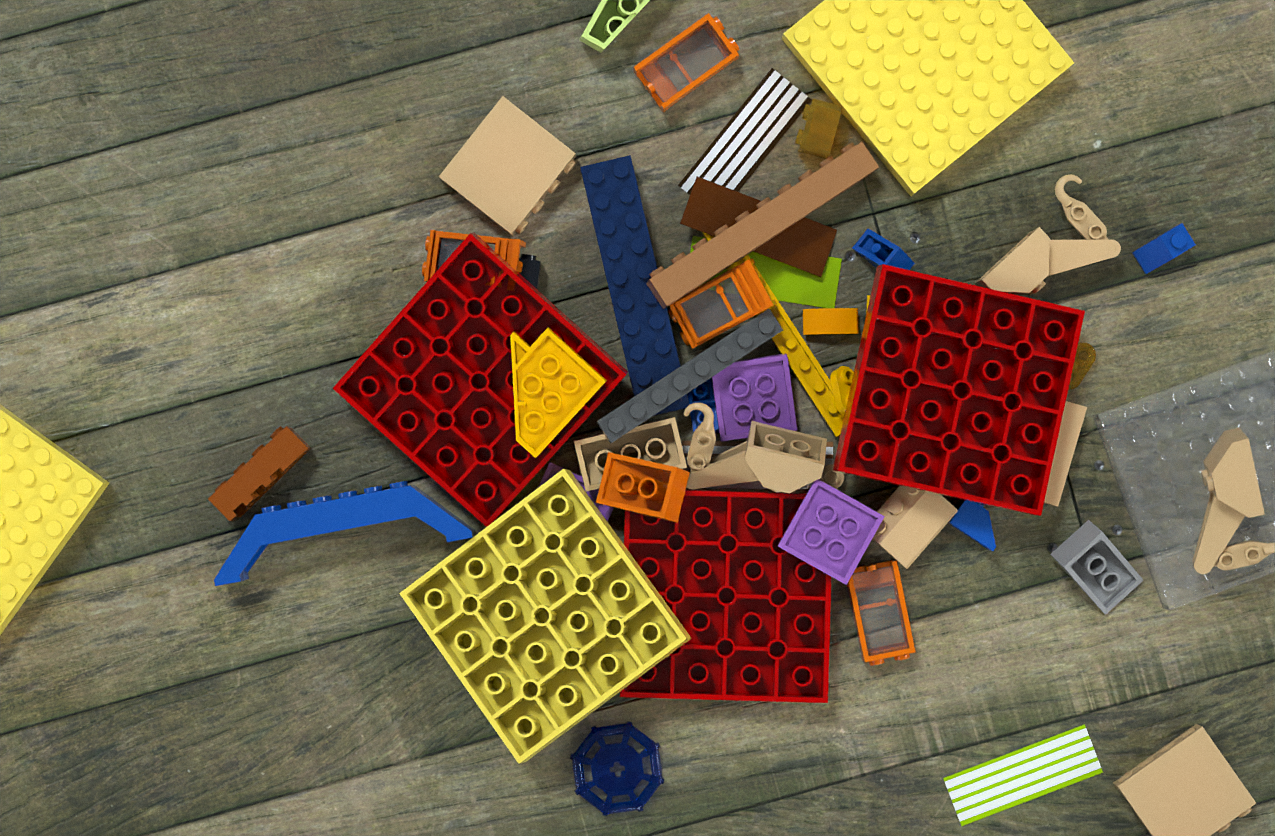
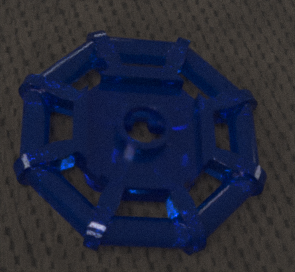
M630 721L624 724L601 727L595 725L591 727V732L570 756L574 771L575 794L587 800L600 810L604 816L637 810L641 812L657 788L664 784L665 778L662 776L659 753L661 746L658 742L655 743L633 726ZM623 734L622 742L606 744L604 736ZM630 736L644 746L645 749L639 753L634 747L627 744ZM597 741L601 748L596 752L595 756L592 759L585 756ZM650 756L652 774L644 773L642 758ZM614 762H619L621 766L625 767V770L621 771L620 776H616L615 772H610V767L614 766ZM583 764L591 765L592 780L586 783ZM642 779L648 781V785L637 796L634 792L636 786ZM594 786L602 789L607 794L605 801L590 789ZM628 794L631 800L612 803L613 796Z

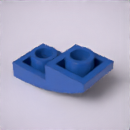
M710 378L687 393L689 405L692 403H703L712 409L714 413L715 433H719L714 392ZM692 410L690 412L693 432L704 419V414L700 410Z

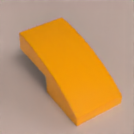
M858 308L803 309V335L858 334Z

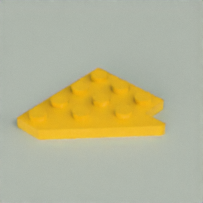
M549 327L531 346L516 332L510 335L516 441L535 458L607 381Z

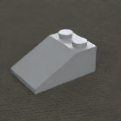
M1090 520L1085 522L1050 554L1105 615L1143 581L1106 535Z

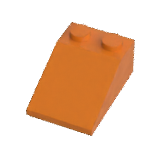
M608 452L596 503L678 523L690 472L674 466Z

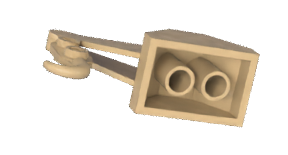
M1072 174L1064 175L1056 183L1055 195L1062 204L1066 219L1085 240H1050L1047 234L1038 227L1029 232L979 278L974 285L1019 296L1025 294L1031 296L1045 286L1046 283L1043 280L1046 277L1112 259L1120 254L1121 246L1116 240H1109L1107 238L1106 226L1085 203L1069 197L1065 193L1064 185L1068 181H1075L1081 184L1082 180Z
M692 403L686 407L684 416H688L692 410H700L704 414L703 422L693 432L687 455V464L690 467L687 470L690 472L687 488L695 490L705 487L760 481L764 488L774 492L791 493L821 478L825 465L826 438L751 421L746 442L711 458L716 441L713 425L714 413L708 405L703 403Z
M1240 427L1226 430L1203 461L1205 470H1201L1203 484L1207 486L1210 495L1192 559L1194 569L1200 574L1209 573L1214 566L1221 570H1231L1254 565L1268 555L1275 553V543L1246 541L1227 546L1245 516L1251 518L1264 515L1265 513L1249 438Z

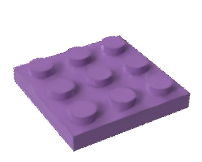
M786 353L737 360L712 377L721 442L748 438L751 421L797 431Z
M818 479L809 488L781 538L778 547L847 585L885 516Z

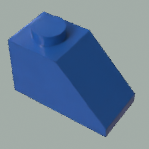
M1183 223L1138 248L1132 254L1143 272L1147 274L1196 244Z
M867 229L852 247L855 252L875 268L885 264L910 270L915 264L900 247L870 229Z
M962 499L956 507L958 512L948 523L988 550L994 551L996 544L989 511L983 508L985 504Z

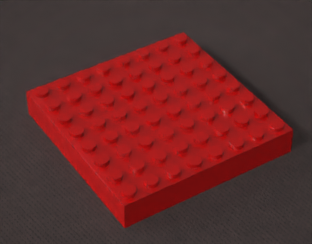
M473 232L465 238L338 381L333 389L487 527L627 375L628 371ZM503 270V273L499 277V272ZM495 276V282L492 286L485 285ZM509 276L516 281L515 291H507ZM549 327L607 381L535 458L516 441L510 335L516 332L531 346Z
M885 264L877 266L833 471L1041 516L1085 311Z
M685 490L678 523L625 510V547L688 632L691 639L620 691V697L828 703L831 576L778 547L781 538L806 496L805 493Z

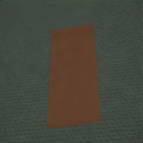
M697 176L680 224L716 237L714 235L716 230L725 224L728 227L733 226L737 223L736 217L747 210L750 214L758 209L756 205L761 201ZM804 217L755 249L754 252L821 277L837 230Z

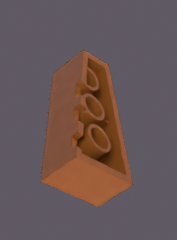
M280 426L270 436L272 440L265 446L263 444L260 445L252 453L253 457L247 463L243 462L233 472L234 475L228 481L222 482L215 489V493L208 498L229 521L239 520L312 449L290 426H286L284 429Z

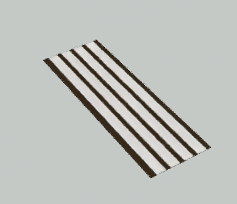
M771 68L678 186L690 195L698 176L738 192L812 99Z

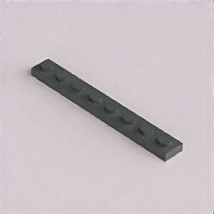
M767 309L596 421L608 441L613 443L783 331L782 327L771 310Z

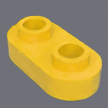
M840 366L830 375L835 406L842 416L845 415L854 374L853 370L847 366Z

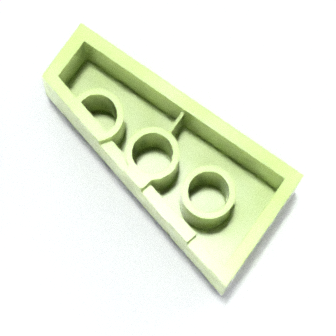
M601 0L579 41L601 53L650 0Z

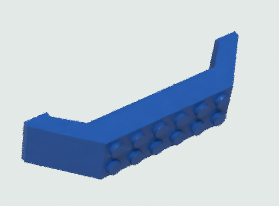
M407 481L389 484L390 489L383 490L382 486L364 489L365 494L357 495V491L339 493V499L332 500L331 495L313 498V504L307 505L306 500L287 503L288 509L281 510V505L261 508L262 513L256 514L215 577L214 583L215 586L249 579L248 572L268 544L414 516L445 535L447 542L472 538L476 533L475 529L415 485L408 486Z

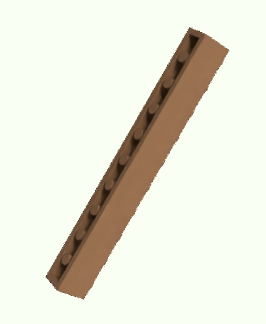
M852 142L840 150L842 155L836 159L832 156L828 157L819 164L821 168L814 173L811 169L798 177L800 182L793 187L789 183L777 191L779 196L773 200L769 197L765 198L756 205L758 209L750 214L748 210L735 218L737 223L733 226L728 227L725 224L714 232L716 237L708 242L705 238L692 246L694 251L688 255L682 252L671 260L673 264L668 268L664 269L661 266L649 274L651 279L646 284L661 307L665 309L875 172L879 166L864 143L860 142L855 146Z

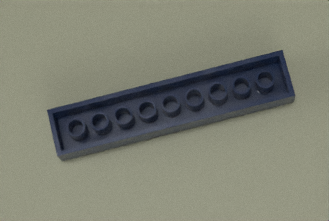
M631 155L582 166L580 169L634 396L679 368L680 362L667 307L665 309L661 307L646 284L651 279L649 274L657 269ZM687 394L654 416L686 409L689 406Z

